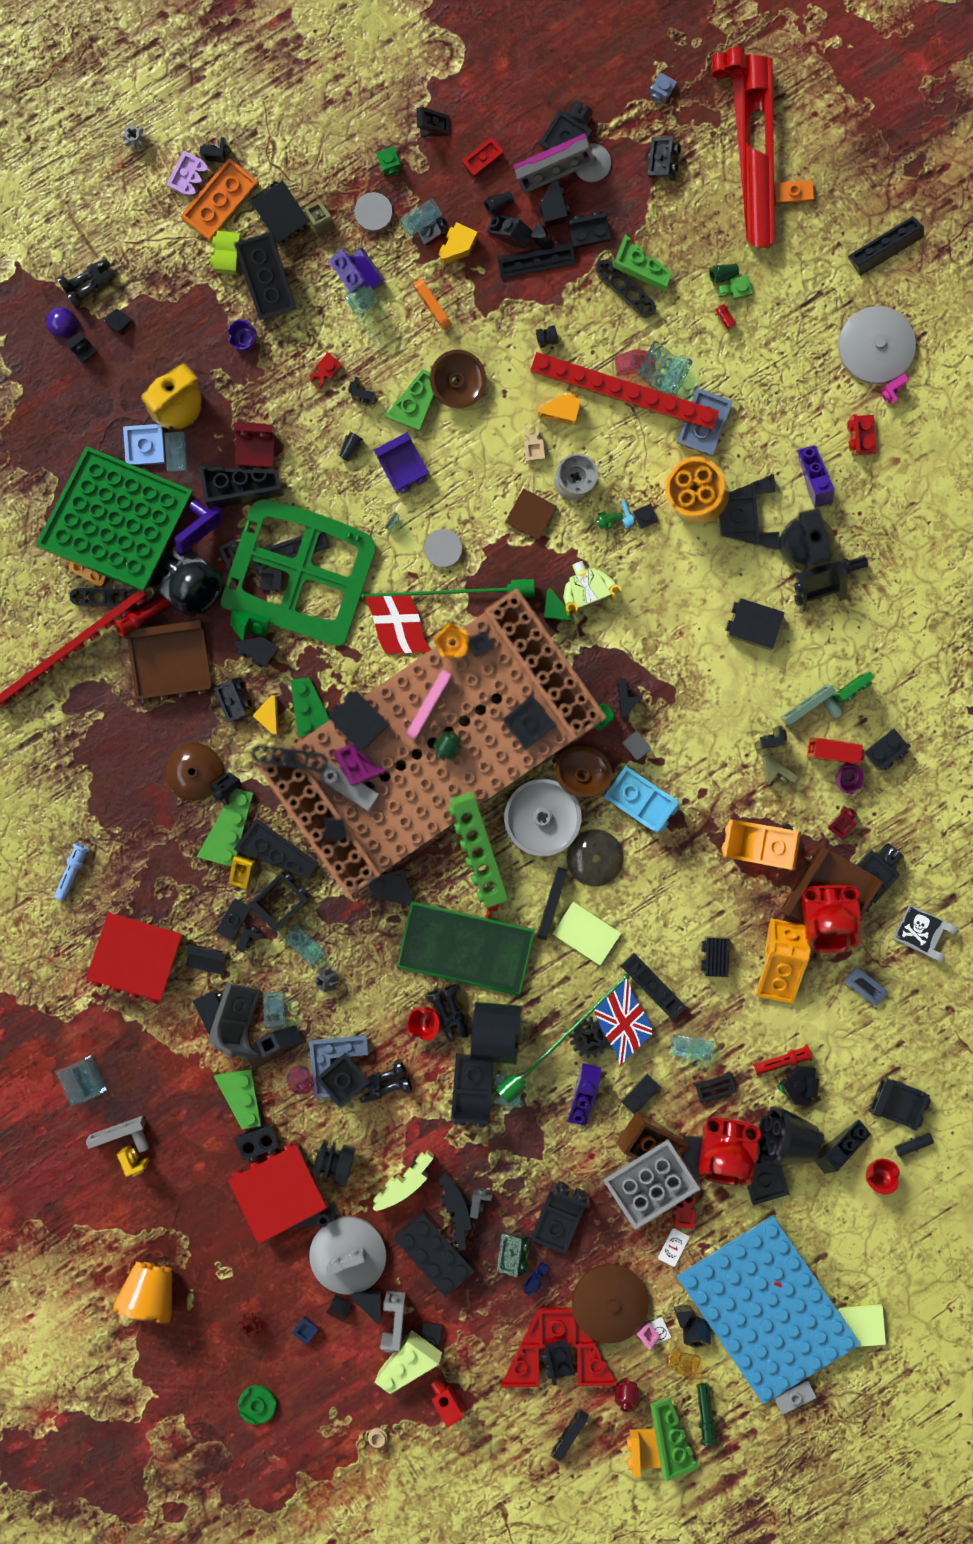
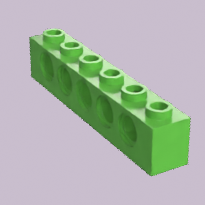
M470 791L449 799L451 806L448 807L452 818L455 817L457 822L454 824L457 835L461 834L462 841H459L461 848L468 855V858H465L469 869L472 868L474 873L471 875L474 886L478 885L479 891L476 892L479 902H483L486 908L507 901L508 898L473 793ZM470 813L467 819H462L464 814ZM470 831H476L473 836H467ZM476 848H481L479 853H473ZM487 865L484 870H479L480 866ZM487 882H492L489 887H484Z

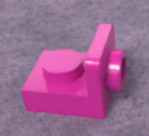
M905 373L881 389L882 398L886 403L889 402L890 405H893L898 401L895 394L905 388L904 383L909 380Z

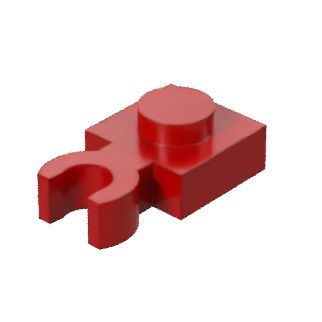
M327 352L315 366L319 372L313 373L309 380L313 382L314 379L319 378L320 383H318L317 387L320 389L324 386L325 378L327 377L331 381L343 365Z
M692 1194L690 1201L682 1200V1206L677 1205L674 1226L694 1229L697 1210L692 1208V1206L696 1202L695 1194Z

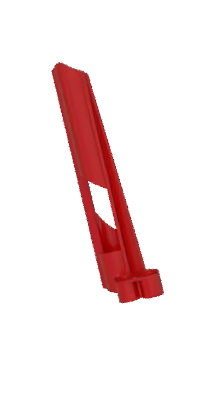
M736 46L729 48L727 53L719 52L712 55V74L715 78L732 77L746 240L755 247L769 249L775 242L773 58L754 54L746 55L743 47ZM754 110H761L765 114V154L751 147L750 114Z

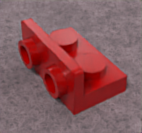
M853 414L847 421V430L851 432L849 450L852 451V456L876 454L874 415L857 416V414Z

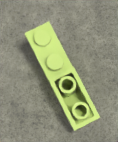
M429 1150L425 1154L422 1152L415 1160L417 1164L413 1169L409 1167L404 1173V1179L400 1175H397L395 1179L391 1177L385 1185L386 1190L383 1193L379 1192L373 1199V1202H375L373 1209L378 1211L395 1205L417 1190L427 1179L428 1174L424 1170L433 1160L434 1154Z

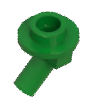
M604 511L598 513L599 518L596 520L601 529L605 528L607 531L612 527L611 522L623 519V514L619 512L607 515Z

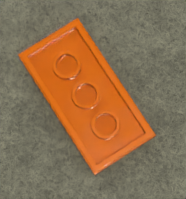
M228 158L180 217L211 243L213 236H216L217 231L222 230L257 188L259 182L231 158Z

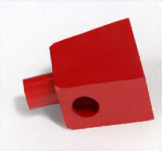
M440 1378L434 1380L430 1384L435 1392L432 1402L448 1428L462 1419L468 1408L451 1384L444 1386Z

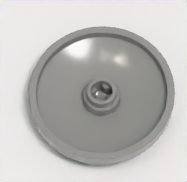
M883 306L868 307L855 313L843 326L838 339V354L842 365L851 376L868 384H884L898 378L910 366L916 350L915 334L908 320L899 312Z
M549 779L532 780L521 785L510 796L504 813L505 827L511 840L521 850L536 856L554 855L566 849L576 838L581 826V809L576 797L567 793L558 782Z

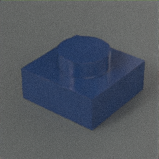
M303 1316L293 1329L292 1334L307 1345L319 1327Z

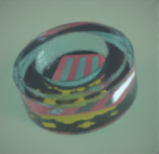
M394 511L384 528L391 531L400 515Z

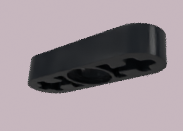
M582 1409L576 1411L553 1447L550 1455L558 1462L563 1459L585 1425L588 1413Z

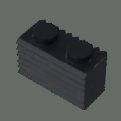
M705 936V941H701V952H704V960L700 962V970L703 971L705 976L729 977V937Z

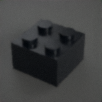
M347 1053L340 1056L315 1078L340 1109L345 1107L372 1083Z

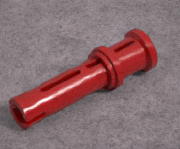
M161 597L138 612H130L126 618L115 621L114 627L118 634L124 637L130 630L139 628L145 620L170 607V603L164 597Z
M806 1044L803 1048L794 1051L790 1049L787 1051V1054L753 1064L757 1076H759L760 1074L791 1064L792 1066H797L798 1063L806 1060L813 1061L809 1046Z

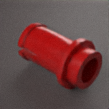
M722 304L715 309V316L718 315L725 329L728 330L737 322L730 314L729 307Z

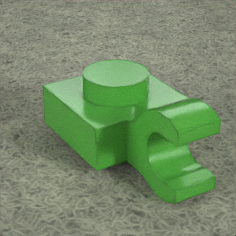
M749 275L730 279L728 281L729 285H721L717 289L718 297L732 295L733 300L749 297L753 294Z

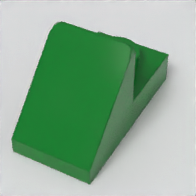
M232 609L230 626L241 640L245 639L247 632L263 637L267 636L270 618Z

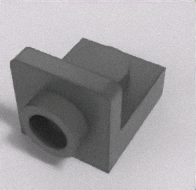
M478 1188L473 1190L470 1218L478 1219V1213H482L483 1201L480 1200L492 1201V1193L488 1189Z

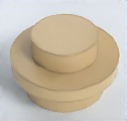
M382 1428L372 1429L368 1435L370 1445L375 1448L383 1447L387 1442L385 1430Z

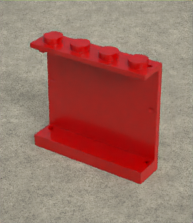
M108 912L86 980L91 981L90 985L99 988L102 987V984L110 986L109 990L113 992L127 991V996L137 999L139 995L147 997V1002L157 1004L158 1001L163 1002L162 996L179 943H182L184 935Z
M292 1142L282 1147L283 1152L279 1154L274 1152L265 1156L266 1161L260 1163L258 1160L248 1165L249 1170L243 1172L240 1169L232 1174V1179L228 1180L258 1244L330 1206L328 1200L323 1199L298 1148L301 1146L300 1143L294 1146Z

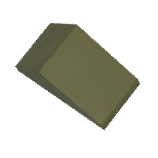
M321 201L304 210L318 237L335 228L331 215Z

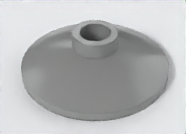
M590 143L596 162L575 171V173L584 181L597 182L605 178L609 173L611 157L603 146Z

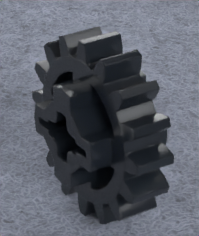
M592 1016L589 1017V1020L585 1019L569 1035V1037L573 1038L569 1043L570 1045H575L573 1048L574 1052L580 1050L579 1056L586 1053L587 1058H590V1054H593L596 1058L597 1052L603 1054L602 1048L609 1047L606 1044L608 1039L602 1030V1039L598 1037L597 1032L598 1029L601 1030L597 1019L593 1021ZM590 1025L589 1028L582 1029L583 1026ZM592 1033V1036L595 1038V1040L589 1039L587 1041V1038L584 1036V1034L590 1035ZM577 1035L582 1038L581 1046L577 1042ZM597 1045L596 1048L589 1049L591 1046Z

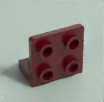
M234 422V431L236 433L235 464L237 466L273 467L275 427L271 424Z

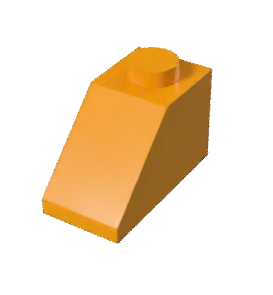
M572 393L562 394L540 407L538 416L575 425L581 399Z

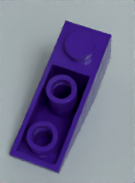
M816 445L797 450L808 494L814 508L832 504L834 487Z
M582 1063L568 1122L587 1125L600 1083L601 1067Z

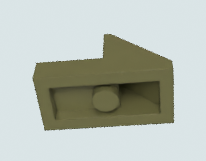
M763 755L762 764L766 785H770L777 774L779 775L778 779L786 784L788 782L795 783L798 778L797 775L768 755Z

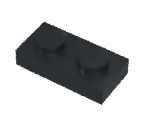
M646 1073L622 1098L621 1102L635 1115L656 1094L661 1086Z

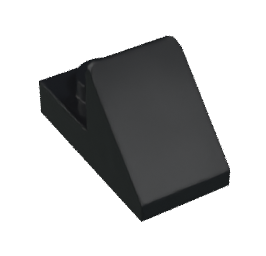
M423 106L416 108L417 128L420 129L422 137L450 135L449 115Z
M626 678L617 680L621 718H625L643 697H628V694H631L630 683L626 682Z

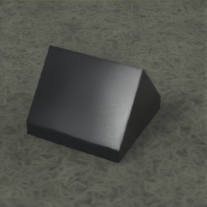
M538 222L530 238L538 247H552L553 242L548 231Z
M335 1295L326 1313L344 1321L352 1303Z
M689 1305L674 1307L682 1329L693 1314Z

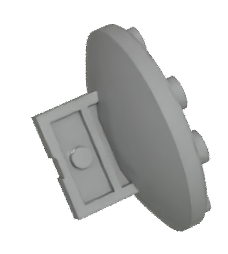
M351 1216L336 1218L330 1221L327 1226L321 1227L312 1241L309 1254L311 1269L317 1280L333 1292L347 1295L354 1292H363L376 1283L384 1270L386 1263L384 1240L379 1231L364 1219Z

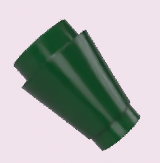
M736 263L714 265L713 268L709 269L711 282L718 285L739 274V267Z

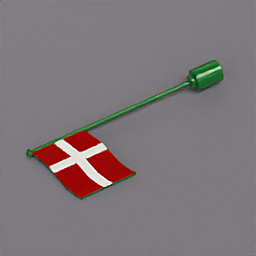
M534 579L511 580V584H507V588L372 594L362 592L360 596L363 600H366L372 613L382 649L386 654L430 651L424 638L419 614L411 596L507 592L509 594L517 588L525 599L535 598Z

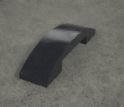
M635 953L620 965L672 1020L687 1008Z

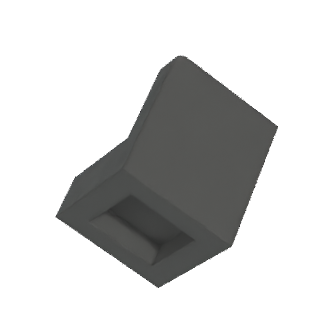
M635 731L621 743L636 760H639L652 749L638 731Z

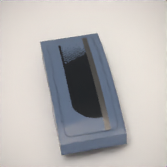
M857 966L844 980L875 1006L888 993L887 990Z

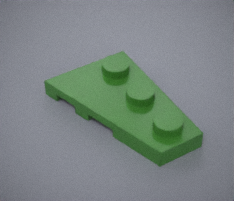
M625 234L612 267L665 291L672 272L655 258H649L643 253L644 249L640 246L636 247L630 242L631 238Z
M422 369L408 386V389L384 415V418L420 431L434 397L430 385V372Z
M252 1068L215 1074L214 1078L241 1129L261 1126Z

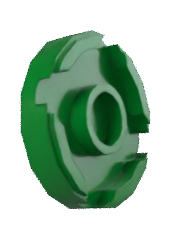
M263 1385L247 1387L242 1392L238 1401L240 1416L252 1425L268 1422L276 1410L274 1393Z

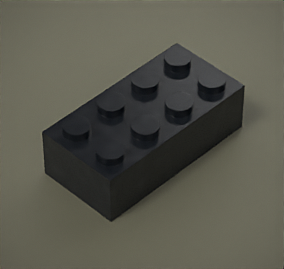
M269 231L234 242L259 320L297 309L273 232Z
M424 1208L395 1233L394 1240L445 1297L475 1272V1265L462 1250H458V1246L454 1244V1241Z

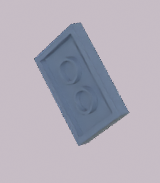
M697 388L692 402L718 410L719 413L713 430H709L684 422L676 443L713 456L733 401Z

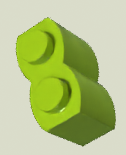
M217 231L216 236H213L212 245L215 248L214 255H211L210 266L213 267L215 273L238 275L240 260L234 242L242 240L240 233Z

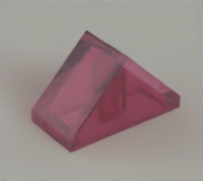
M634 349L614 356L616 376L655 371L652 351Z

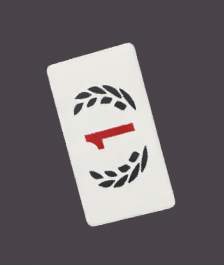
M673 1228L658 1259L674 1267L689 1240V1236Z

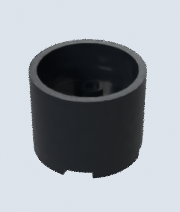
M475 1001L470 1060L517 1064L522 1014L521 1006Z

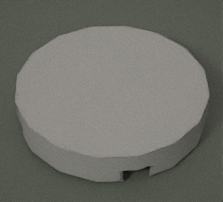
M372 192L361 196L356 202L354 209L355 219L358 225L365 231L380 232L391 223L393 215L392 205L382 194Z
M440 529L428 536L425 541L424 551L426 558L431 564L447 568L453 566L460 559L462 544L456 533Z

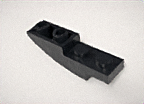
M443 1170V1176H439L440 1188H444L445 1195H441L442 1207H446L447 1213L454 1212L451 1213L452 1225H456V1232L453 1233L454 1244H458V1250H466L465 1230H472L468 1204L454 1177L448 1170Z

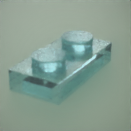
M165 433L167 472H187L185 433Z

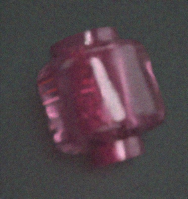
M305 1066L293 1067L286 1078L292 1092L297 1095L308 1094L315 1084L314 1077Z

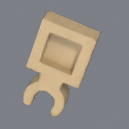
M538 426L535 427L536 433L534 435H530L528 428H525V436L529 439V441L524 442L526 462L545 460L543 439L537 440L539 436Z

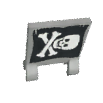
M909 904L893 939L942 962L945 955L934 949L943 930L955 934L958 927Z

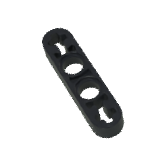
M609 260L599 261L596 266V275L643 318L651 317L656 309L655 302L624 273L612 267L613 263ZM601 266H608V272L612 275L610 280H608L609 274L607 272L601 273ZM621 278L624 281V285L616 287L613 284V280ZM632 290L636 291L638 298L630 300L627 293ZM641 297L643 298L642 303L645 306L648 304L651 306L650 311H643L644 306L639 303Z
M76 588L71 591L69 597L70 601L77 606L117 607L127 599V596L130 597L138 590ZM79 592L83 596H88V592H90V603H88V599H80V602H78V600L75 599V596H77ZM98 592L102 593V602L95 603L93 596ZM115 593L122 595L120 603L116 604L113 602L112 597ZM145 602L138 607L134 605L132 608L142 607L145 604Z
M256 745L251 751L253 760L262 764L318 772L325 770L328 766L327 757L317 752L268 745ZM263 749L264 753L269 754V749L273 750L271 753L272 761H267L268 756H262L261 759H258L255 752ZM282 751L285 753L286 758L283 762H277L274 759L276 752ZM297 754L304 755V764L297 765L294 762V757ZM308 755H312L311 760H317L318 757H322L325 765L322 764L318 768L316 763H311V767H308Z
M557 867L537 933L538 939L546 941L567 873L565 868Z

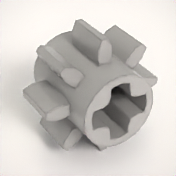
M134 123L128 128L124 127L125 134H122L121 137L123 140H126L125 146L129 147L131 145L134 151L140 146L144 147L142 143L147 137L145 134H142L143 128L140 126L137 129Z

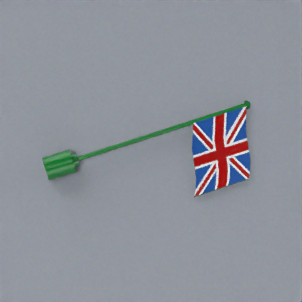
M623 974L624 977L522 1076L512 1074L496 1091L510 1104L526 1088L524 1086L526 1083L524 1078L593 1011L601 1030L616 1053L620 1066L653 1034L647 1016L634 997L628 982L630 979L629 974Z

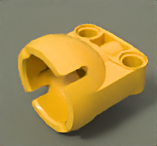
M181 364L169 374L155 379L141 398L146 404L147 411L152 420L161 427L170 429V426H173L174 430L183 429L193 424L200 415L202 398L197 383L198 378L186 364ZM169 386L175 387L172 392L165 391Z

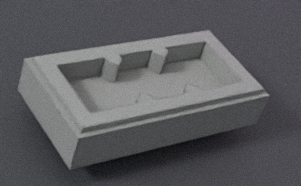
M805 1379L774 1399L783 1415L815 1399L816 1396L809 1381Z

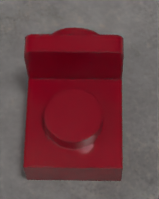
M843 806L841 812L828 825V829L843 840L858 824V814L852 808Z

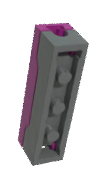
M584 133L515 164L514 169L517 180L525 194L595 163V159Z

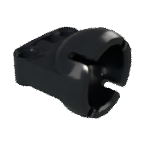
M819 508L799 512L798 516L792 519L781 533L780 552L783 559L789 565L793 564L794 568L801 571H808L831 563V557L835 550V535L831 526L823 520ZM811 533H816L819 536L818 542L811 540Z
M175 546L158 564L149 585L180 613L195 617L197 613L203 614L207 612L218 601L222 593L223 579L218 570L194 549L189 548L181 554L176 550Z

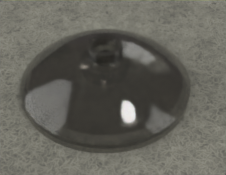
M591 829L576 836L568 847L566 861L570 873L576 880L584 885L597 887L610 883L619 875L624 862V854L619 841L612 834L599 829ZM594 855L599 856L598 862H593L592 857Z

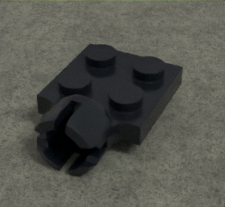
M575 101L569 111L563 112L559 110L539 142V146L549 150L584 133L588 139L592 133V130L587 126L593 116L591 108L586 105L583 109V102Z
M889 843L885 844L879 852H874L870 849L856 864L883 881L881 892L872 899L874 903L900 876L896 869L904 860V856Z

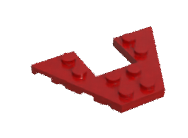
M572 1307L538 1308L501 1382V1388L540 1387L539 1349H545V1343L566 1339L568 1340L569 1348H577L578 1386H616V1381L594 1339L587 1336L578 1326Z

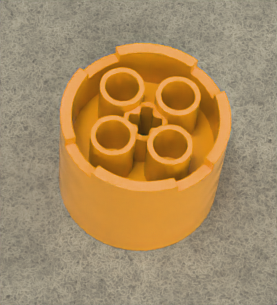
M691 457L680 461L670 472L666 480L665 490L668 501L677 514L688 522L696 524L710 522L720 516L727 506L729 499L727 482L720 469L705 458ZM696 485L699 486L697 493L693 491Z

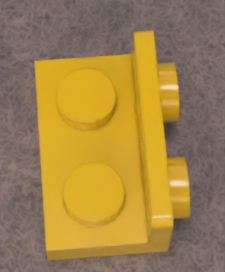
M131 1144L123 1147L117 1154L126 1176L132 1174L134 1177L143 1173V1170L147 1168L146 1166L150 1162L149 1158L138 1161L137 1150L132 1148Z

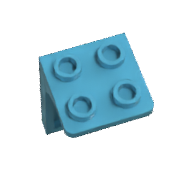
M624 766L604 795V798L656 833L659 831L663 832L669 823L666 821L670 815L674 816L680 807L677 805L679 800L671 797L627 766Z

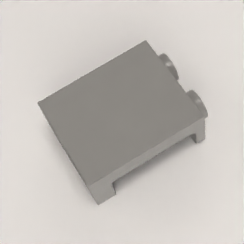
M386 1291L384 1311H395L393 1333H383L380 1349L388 1353L400 1351L406 1292Z

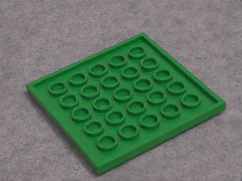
M86 446L36 543V547L145 592L193 491Z

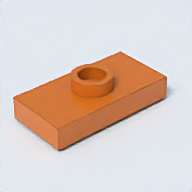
M812 180L774 183L775 204L810 202L814 200Z

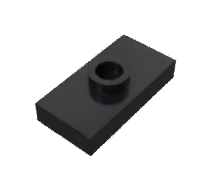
M235 898L216 932L233 941L251 908Z
M423 1321L421 1337L437 1349L439 1348L442 1324Z

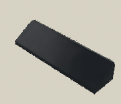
M912 216L848 255V259L856 272L861 276L925 236L924 226Z
M572 242L497 256L501 279L576 264Z

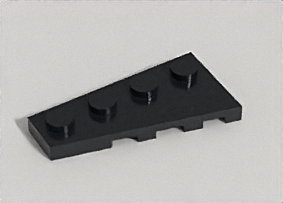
M257 818L234 848L235 851L306 879L309 878L319 864Z

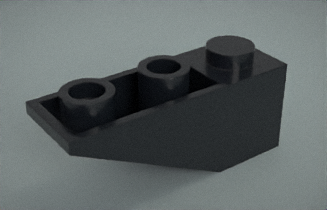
M858 1119L819 1151V1160L815 1163L824 1174L838 1172L871 1133Z

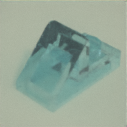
M283 991L264 993V1028L284 1027L287 1018L284 1012Z
M502 1070L495 1075L497 1087L507 1080ZM501 1095L494 1099L496 1104L519 1108L524 1106L519 1095L510 1104Z

